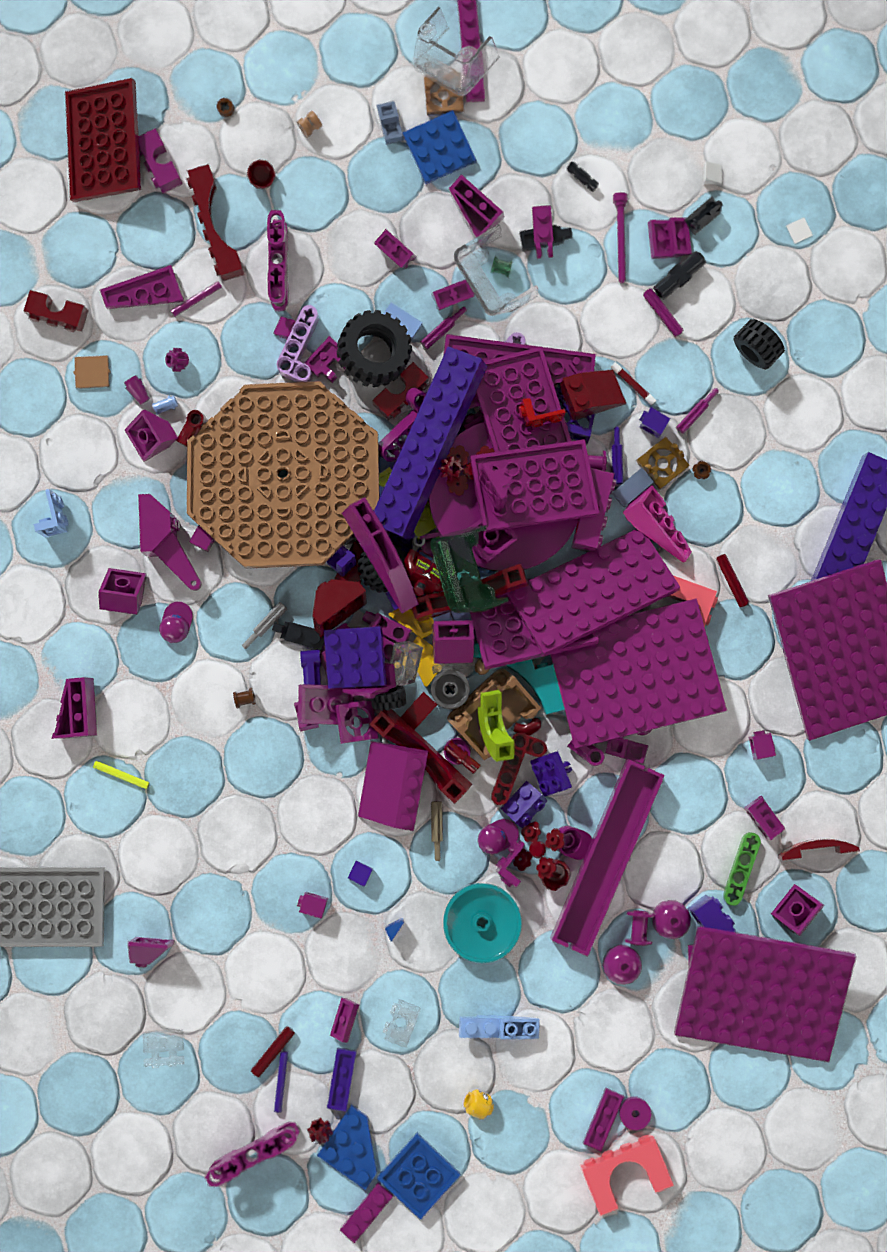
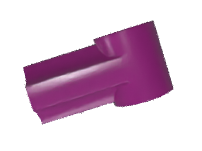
M571 740L567 746L592 766H598L604 761V753L594 745L575 749L573 740ZM592 752L600 754L601 759L599 762L594 763L590 760Z

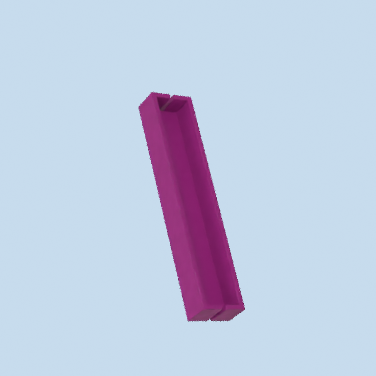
M626 759L550 936L552 941L567 948L569 946L572 950L588 957L664 779V774Z

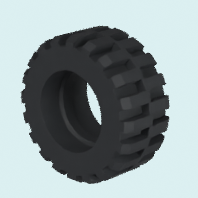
M367 310L364 311L363 315L361 313L354 315L353 319L346 323L338 340L337 357L340 358V367H345L344 373L347 376H353L352 380L357 383L358 380L363 382L362 386L368 387L369 384H372L373 387H379L380 384L383 386L389 385L391 381L398 379L411 358L412 345L409 344L412 340L410 335H406L408 330L405 325H400L401 321L397 317L395 319L391 318L392 314L388 312L381 314V310H375L374 313ZM373 335L384 340L391 352L390 359L381 363L366 359L359 351L357 344L359 338Z

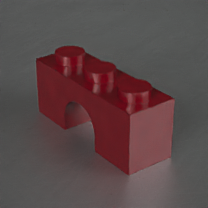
M33 290L29 291L23 310L28 319L35 322L40 320L46 321V324L53 327L60 325L70 332H75L76 330L82 332L88 314V309L85 305L66 300L62 310L52 312L51 305L53 300L49 295Z
M414 362L400 374V380L406 385L402 393L393 394L387 388H384L372 400L376 409L388 421L391 418L395 419L402 412L400 409L404 405L409 406L406 401L408 390L417 388L424 392L429 386V377Z

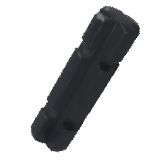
M574 161L568 164L567 171L570 174H574V177L584 186L587 185L590 191L593 192L597 189L599 182L591 179L592 176L581 167L578 168V164Z

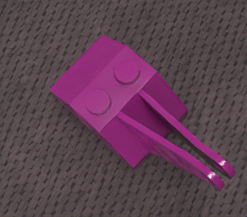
M138 494L140 552L147 557H159L188 588L193 591L199 590L202 582L177 539V531H180V521L151 494Z

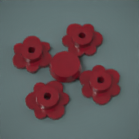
M458 445L456 448H450L447 460L450 456H454V461L461 460L460 465L465 466L464 475H461L460 478L454 477L453 481H448L447 479L446 484L449 487L450 493L461 496L464 494V490L468 489L467 478L472 480L474 478L471 463L467 464L469 453L465 451L464 446ZM482 446L476 455L493 453L494 449Z
M536 821L530 822L521 830L524 840L532 842L529 851L522 848L514 858L513 865L519 871H525L526 867L531 866L530 860L532 857L540 858L539 864L536 866L539 878H551L552 873L556 872L557 866L553 863L552 858L547 859L543 856L546 852V847L551 848L552 851L563 848L565 845L563 840L565 835L560 833L559 829L554 828L551 833L546 834L547 840L544 844L538 841V836L541 835L539 823Z

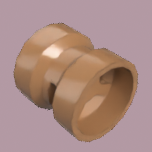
M310 111L305 118L296 121L306 137H309L315 129L318 130L322 127L320 119L313 111Z

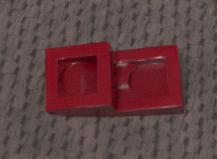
M423 692L404 712L401 718L415 730L438 704Z

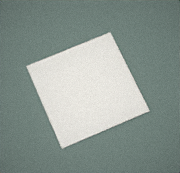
M805 218L786 225L794 244L813 236Z

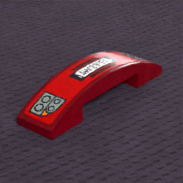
M812 839L788 847L778 855V859L802 858L801 850L835 846V852L841 854L859 852L860 848L854 844L835 839Z

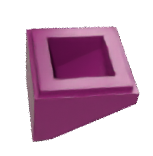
M281 316L273 334L287 340L296 321Z

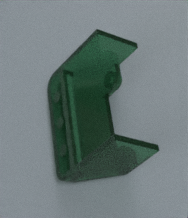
M487 525L469 527L435 537L431 540V549L450 610L454 613L486 611L508 602L507 597L496 598L493 587L488 584H482L472 547L478 544V532L486 530Z

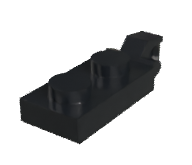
M552 225L553 246L563 244L564 240L572 238L571 227L561 229V226ZM533 229L520 231L522 251L535 250ZM541 245V248L548 247V245Z
M285 622L284 626L274 623L272 628L273 632L281 633L280 638L285 639V641L322 651L325 641L324 636L321 638L314 628L293 622Z

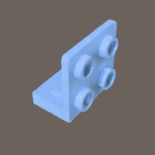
M47 489L45 491L52 519L43 518L39 520V523L34 524L35 532L44 537L67 532L66 526L69 525L66 515H63L62 508H64L62 497Z

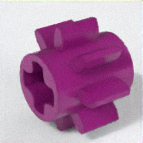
M173 348V350H169L166 354L165 363L169 368H172V372H181V369H185L188 366L189 357L186 352H182V348Z

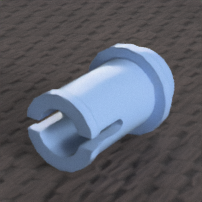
M170 395L167 399L152 403L157 415L170 409L175 410V407H178L175 396L171 397Z

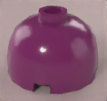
M667 900L660 902L653 910V928L660 936L666 939H678L688 932L691 926V916L684 904L676 900Z
M620 944L606 952L603 957L602 966L606 976L612 982L626 985L638 979L642 969V962L635 949L628 945Z

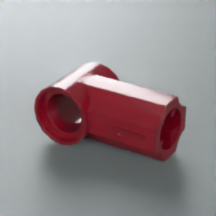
M198 410L190 411L187 414V421L176 441L187 447V440L192 436L195 437L202 429L201 427L207 422L206 416ZM195 416H201V421L198 424H193Z

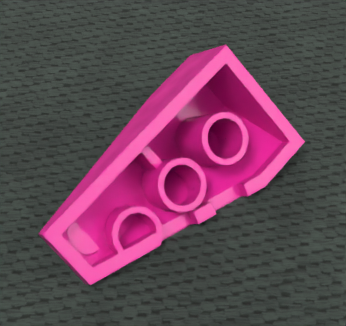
M651 485L630 502L622 513L637 530L684 563L692 551L683 534L674 527L673 521L675 520L672 515L669 516L664 508L666 506L664 499Z

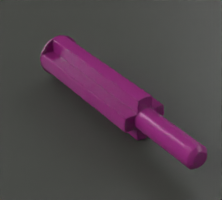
M462 307L451 318L448 316L420 341L421 345L428 350L455 325V321L467 311L466 307Z
M714 388L704 400L701 399L675 427L678 432L684 435L708 408V403L719 392L717 388Z

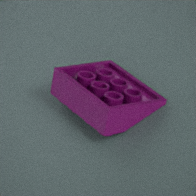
M371 741L358 817L393 828L414 831L428 751Z

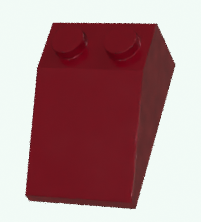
M613 370L583 372L562 378L560 389L573 421L626 404Z

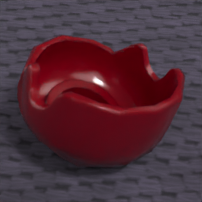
M259 159L249 165L247 178L253 187L265 189L273 184L275 171L268 161Z
M554 859L553 863L557 866L556 872L552 873L551 878H544L541 881L546 889L557 891L568 884L571 873L569 866L564 861Z

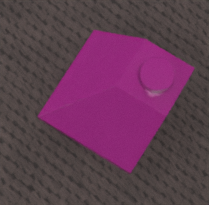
M142 410L125 428L126 434L143 462L169 448L178 439L168 421L147 410Z
M135 937L128 941L130 963H135L136 967H147V965H150L174 945L175 940Z

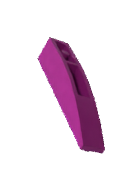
M364 497L350 504L342 512V515L401 613L417 606L418 601L404 566L367 499Z

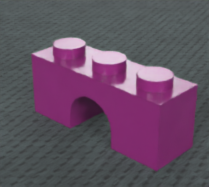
M156 128L138 136L139 155H144L146 161L143 163L148 173L152 171L154 175L151 179L155 188H160L162 193H165L182 185L183 183L172 161L166 164L157 163L158 157L167 151Z

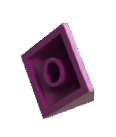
M481 519L464 531L474 552L487 562L491 561L519 539L511 528L483 532Z
M794 884L772 911L771 915L793 933L800 936L824 907V904Z

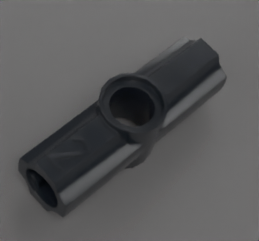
M695 251L682 263L676 264L667 273V276L653 287L656 295L664 300L678 287H683L692 278V275L707 263L704 256L700 252Z

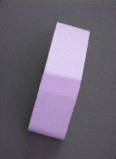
M311 305L303 307L277 360V369L280 375L294 382H311L312 380L309 366L300 362L319 321L317 310ZM311 314H313V317H309L307 321L306 315L310 316ZM300 330L307 331L304 336L297 335ZM291 347L299 348L296 353L289 352ZM288 363L291 367L288 370H282V365ZM301 371L308 372L305 378L298 377Z

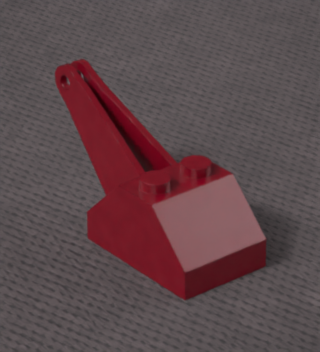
M358 540L353 542L349 550L355 555L356 565L345 576L342 577L337 573L334 579L321 583L316 590L312 617L314 629L321 638L324 636V630L334 629L367 604L366 590L361 585L362 579L359 577L361 573L357 569L360 566L357 564L358 560L361 559L359 556L364 552Z

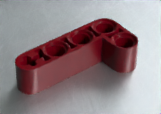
M517 733L512 736L513 740L517 736L523 737L525 744L522 747H517L514 743V754L518 757L516 765H510L508 760L502 762L491 793V800L495 804L504 805L507 803L525 753L534 757L545 755L547 746L544 741L523 733ZM535 743H540L543 746V751L540 754L533 752L532 748ZM506 772L512 776V780L508 784H504L501 781L502 774ZM498 784L509 787L508 791L503 790L502 795L505 796V799H501L500 802H497L495 793H500L501 788H497Z

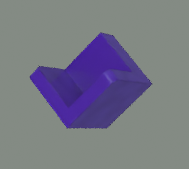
M342 545L327 561V565L343 577L356 565V558L351 551Z

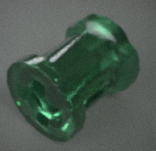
M495 256L491 273L504 274L509 278L513 261H503Z

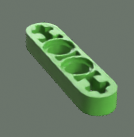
M748 832L741 839L723 892V899L729 905H738L742 900L761 843L760 837L756 833ZM754 836L753 840L756 843L750 846V850H753V853L744 851L743 847L748 849L749 842L746 841L747 838ZM743 854H747L750 857V862L747 865H742L740 862V857ZM741 872L744 876L743 882L735 883L734 875ZM731 884L741 887L740 891L738 889L735 890L737 899H733L732 902H730L728 894H732L734 890L733 887H730Z

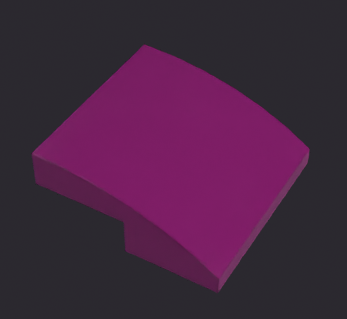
M671 217L668 220H650L647 222L651 259L682 257L692 254L689 227L684 221L686 218Z

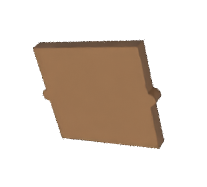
M108 356L75 357V371H73L75 375V388L109 387V373L111 371L109 370Z

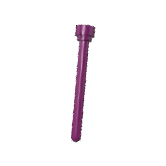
M625 192L613 194V203L617 207L618 281L620 283H625L624 207L628 202V194Z

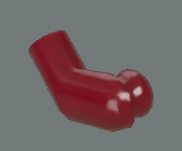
M532 718V721L527 725L516 722L513 731L530 736L541 729V720L539 718Z

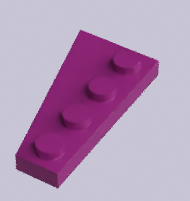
M171 265L100 289L107 309L184 302Z

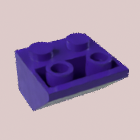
M704 895L687 908L702 927L730 932L736 931L733 927L735 925L734 921L729 915L722 912V904L713 896Z

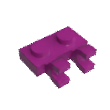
M329 336L304 362L317 377L323 374L332 384L337 377L328 367L334 360L339 364L340 358L337 357V342Z

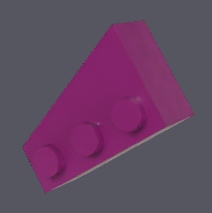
M461 174L449 187V192L477 243L480 245L504 218V213Z
M94 678L66 679L60 702L62 704L59 715L56 718L55 732L52 734L51 739L97 736Z

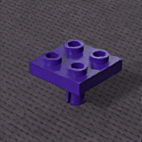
M558 751L530 761L544 797L572 788L567 773L572 771V767L565 769V767L571 764L568 761L562 762Z

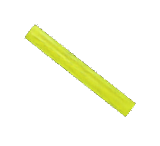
M95 761L93 768L144 789H147L150 784L148 781L101 762Z

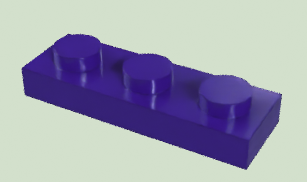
M337 1047L327 1104L328 1109L345 1112L347 1110L356 1050Z

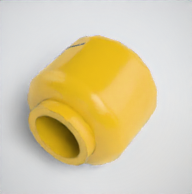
M475 1089L472 1092H468L465 1096L463 1106L467 1114L481 1120L492 1114L494 1104H492V1097Z

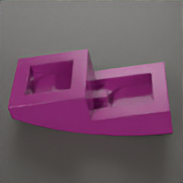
M617 738L608 741L605 753L644 764L649 745L625 738Z

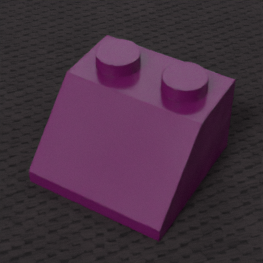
M108 568L98 591L99 609L137 615L143 600L146 573Z

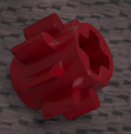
M454 456L448 457V460H441L443 464L441 467H438L442 473L441 478L448 476V481H453L454 477H461L459 473L461 470H464L460 465L461 460L454 461Z
M322 1118L312 1121L310 1128H307L311 1142L316 1140L319 1145L329 1141L330 1135L333 1134L330 1122L328 1120L324 1122Z

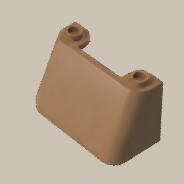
M504 668L496 670L468 696L462 706L453 709L447 717L448 722L484 761L490 758L491 755L485 746L479 725L478 707H481V693L499 690L502 693V719L506 731L521 717L524 719L534 718L541 709L519 681Z

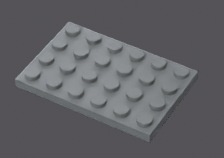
M0 867V947L104 946L105 867Z

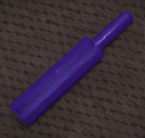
M614 427V445H612V473H614L613 479L616 480V485L623 484V446L620 445L619 427Z

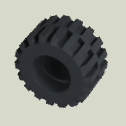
M750 319L733 338L739 352L750 363L764 370L769 369L785 352V347L779 336L765 323L756 319Z
M391 541L404 566L406 551H402L400 545L396 546L395 542ZM364 551L359 556L361 559L357 563L360 565L357 568L358 572L361 573L360 579H363L365 586L369 585V589L372 591L376 589L378 593L382 591L384 593L388 592Z

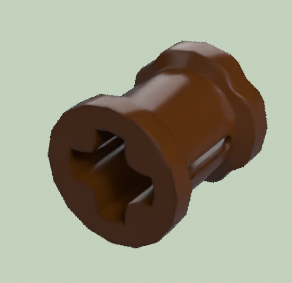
M253 688L240 693L233 692L237 709L242 705L256 704Z

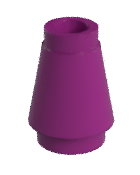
M137 375L124 382L125 389L140 405L150 399L141 378H138Z

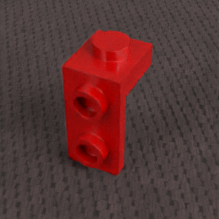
M530 398L523 399L519 406V414L521 418H524L526 427H540L543 423L549 421L557 423L566 414L565 409L535 416Z

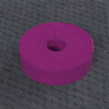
M633 1096L622 1102L619 1108V1116L622 1123L628 1129L641 1130L651 1120V1109L644 1099ZM634 1110L639 1112L637 1116H632Z

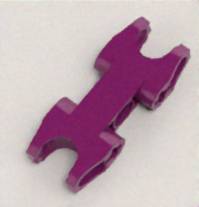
M271 210L267 217L268 296L275 311H285L288 306L289 295L287 279L288 228L282 211ZM275 215H278L282 218V220L274 219L271 223V218ZM276 258L283 259L280 264L273 263ZM285 300V303H284L283 306L278 307V306H276V305L274 304V303H281V304H282L283 301Z
M296 1122L284 1123L267 1132L265 1136L240 1149L233 1150L214 1161L205 1175L209 1187L220 1186L265 1159L273 1158L291 1148L300 1133ZM288 1126L293 1127V1128L295 1129V1132H294L293 1129H291V1128H286V1127H288ZM289 1133L292 1137L288 1138L284 1134ZM254 1150L258 1156L252 1158L248 1155V1151ZM210 1174L212 1175V1178H213V1179H221V1180L218 1181V1182L212 1181V1180L210 1179Z

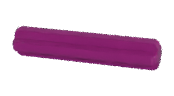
M647 289L643 296L675 337L682 334L684 330L653 289Z

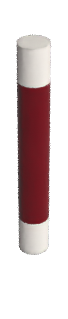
M616 362L610 367L651 406L657 401Z

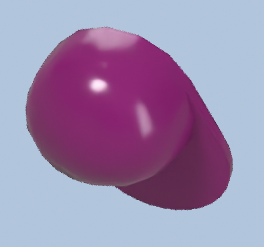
M173 602L164 611L159 632L162 638L169 643L182 642L189 633L193 613L186 603Z
M499 819L485 826L480 831L477 842L483 852L494 855L509 848L514 841L517 842L519 831L513 821Z
M572 826L560 827V833L565 835L563 839L565 845L561 849L558 848L557 851L576 860L584 859L592 841L591 835Z

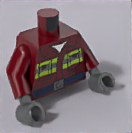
M415 536L411 541L413 547L409 549L404 561V568L411 585L414 587L415 595L422 596L424 593L429 595L434 591L441 592L448 589L458 577L457 573L464 571L466 563L463 568H458L456 564L460 559L456 560L451 572V567L422 550L417 552L418 548L424 545L425 539L423 538L421 543L417 544V536Z

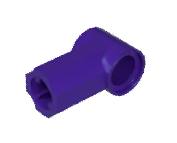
M320 650L300 651L304 684L321 685Z

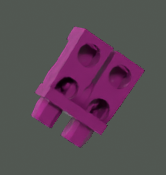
M366 611L362 621L370 624L369 627L382 626L384 657L395 664L403 648L386 638L388 637L404 647L412 630L379 613L374 614Z

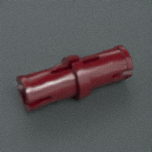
M452 740L443 749L453 756L458 764L461 763L472 774L477 771L475 768L479 769L481 764L468 755L469 752L463 751Z

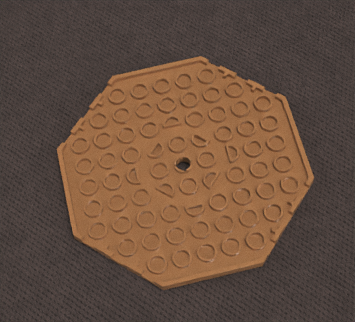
M320 381L244 385L233 399L230 398L220 408L221 410L201 427L202 429L195 437L192 436L187 440V515L245 569L323 566L354 534L343 517L342 512L350 504L364 497L374 511L379 501L378 432L365 423L358 414L349 409L334 393L332 394ZM281 470L288 471V475L284 479L278 477V473Z

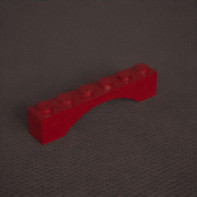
M209 164L187 170L189 177L186 178L189 189L194 191L195 195H192L195 207L199 206L200 209L197 215L200 224L204 223L206 228L203 230L205 240L210 241L211 247L208 250L211 258L216 260L217 264L214 265L217 276L221 275L222 280L226 281L245 275L237 251L220 238L213 226L212 202L217 187Z
M518 564L479 581L417 598L418 605L413 607L412 610L415 619L421 622L529 586L523 566Z
M384 709L369 724L383 738L398 746L428 751L425 770L433 778L440 791L454 804L472 786L468 779L394 710L389 709L386 711Z

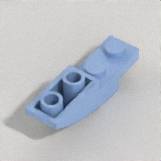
M495 1015L459 1017V1037L539 1039V1018Z

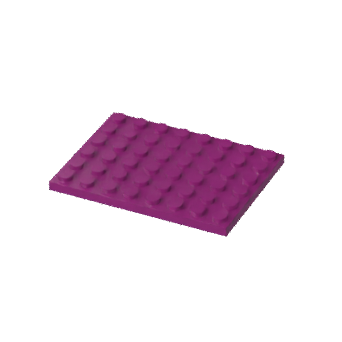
M877 559L768 595L806 738L811 741L886 716L887 581L882 561Z
M697 598L628 615L597 630L598 644L551 654L575 749L727 711Z
M698 926L674 1035L829 1062L856 955L855 953Z

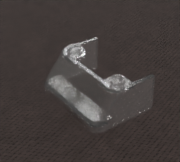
M437 7L418 29L412 63L416 71L456 95L463 96L471 91L500 56L491 36L478 49L467 46L462 48L457 54L436 43L449 29L442 9Z
M500 224L461 246L454 253L455 264L485 313L490 316L509 313L538 297L539 289L536 285L517 297L512 293H505L499 297L481 266L489 259V251L486 246L501 237Z

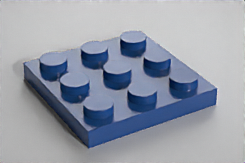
M454 111L402 132L425 185L476 163L474 153Z
M417 1132L377 1176V1179L421 1220L458 1179L461 1173Z

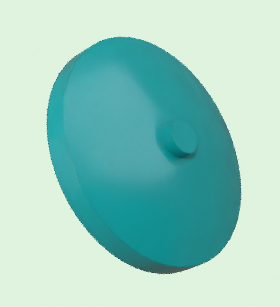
M476 883L462 888L450 899L444 912L443 928L449 945L458 955L472 962L488 963L501 959L516 945L521 932V914L516 902L509 893L493 884Z

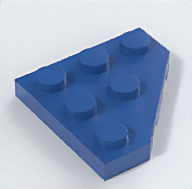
M351 1104L333 1130V1134L330 1135L329 1141L324 1143L317 1154L319 1158L364 1190L367 1189L377 1174L367 1115Z

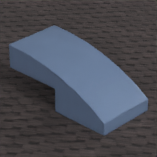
M395 101L376 105L385 144L403 141L404 138Z
M641 468L619 486L612 495L625 508L647 489L654 480Z

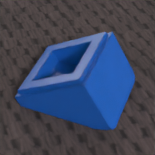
M402 918L385 927L391 942L404 924Z

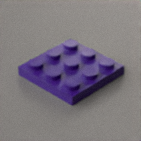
M382 626L324 630L328 688L387 685Z

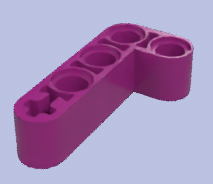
M411 388L406 393V401L413 410L379 442V456L386 461L392 462L398 458L426 393L417 388Z

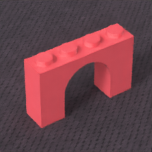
M674 576L680 585V590L667 597L681 602L697 598L704 627L705 625L708 626L712 616L709 614L711 607L714 608L718 597H716L717 591Z
M649 1135L642 1136L638 1139V1142L633 1144L625 1143L616 1151L608 1150L602 1153L601 1157L596 1159L589 1158L583 1162L584 1164L580 1165L600 1216L618 1209L610 1188V1176L614 1168L623 1162L631 1161L640 1164L646 1170L655 1193L674 1186L653 1135L650 1137Z

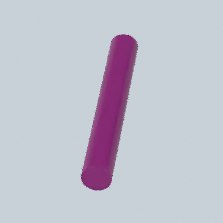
M215 282L173 308L171 312L174 317L222 288L220 282Z

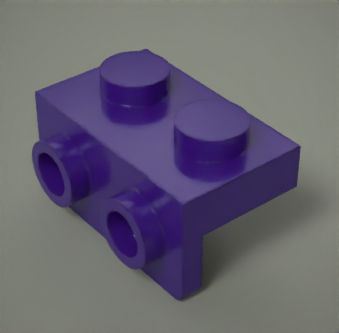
M526 781L500 809L520 828H523L531 822L532 817L545 807L548 800Z

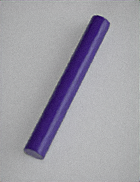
M287 1051L280 1052L274 1112L278 1113L282 1112L288 1058Z

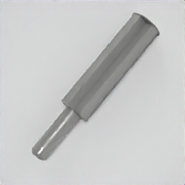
M279 602L253 629L254 633L242 644L244 649H247L258 636L262 637L287 610L285 605Z

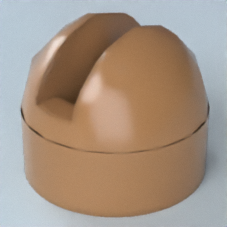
M478 659L474 666L475 671L479 675H485L490 670H485L481 659Z

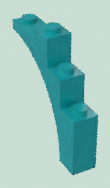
M474 641L473 658H482L478 643ZM532 659L504 665L520 675L531 686L540 700L545 715L565 710L554 665L549 666L547 662L537 665L538 669H534Z

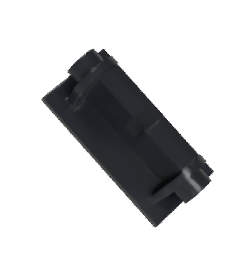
M711 196L684 221L692 233L696 235L722 212L721 207L723 204L720 200L715 201Z

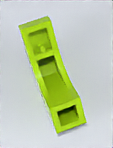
M499 690L481 693V707H478V718L485 746L496 762L513 759L514 740L506 732L502 719V693Z

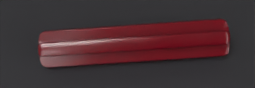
M722 554L716 558L717 563L739 607L748 605L749 600L727 555Z
M286 1026L253 1066L251 1072L254 1076L259 1078L293 1037L295 1032L291 1027Z

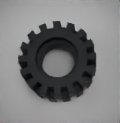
M396 685V687L389 689L387 693L377 694L375 698L371 699L372 708L375 710L380 709V711L386 709L387 711L405 706L407 704L405 688Z

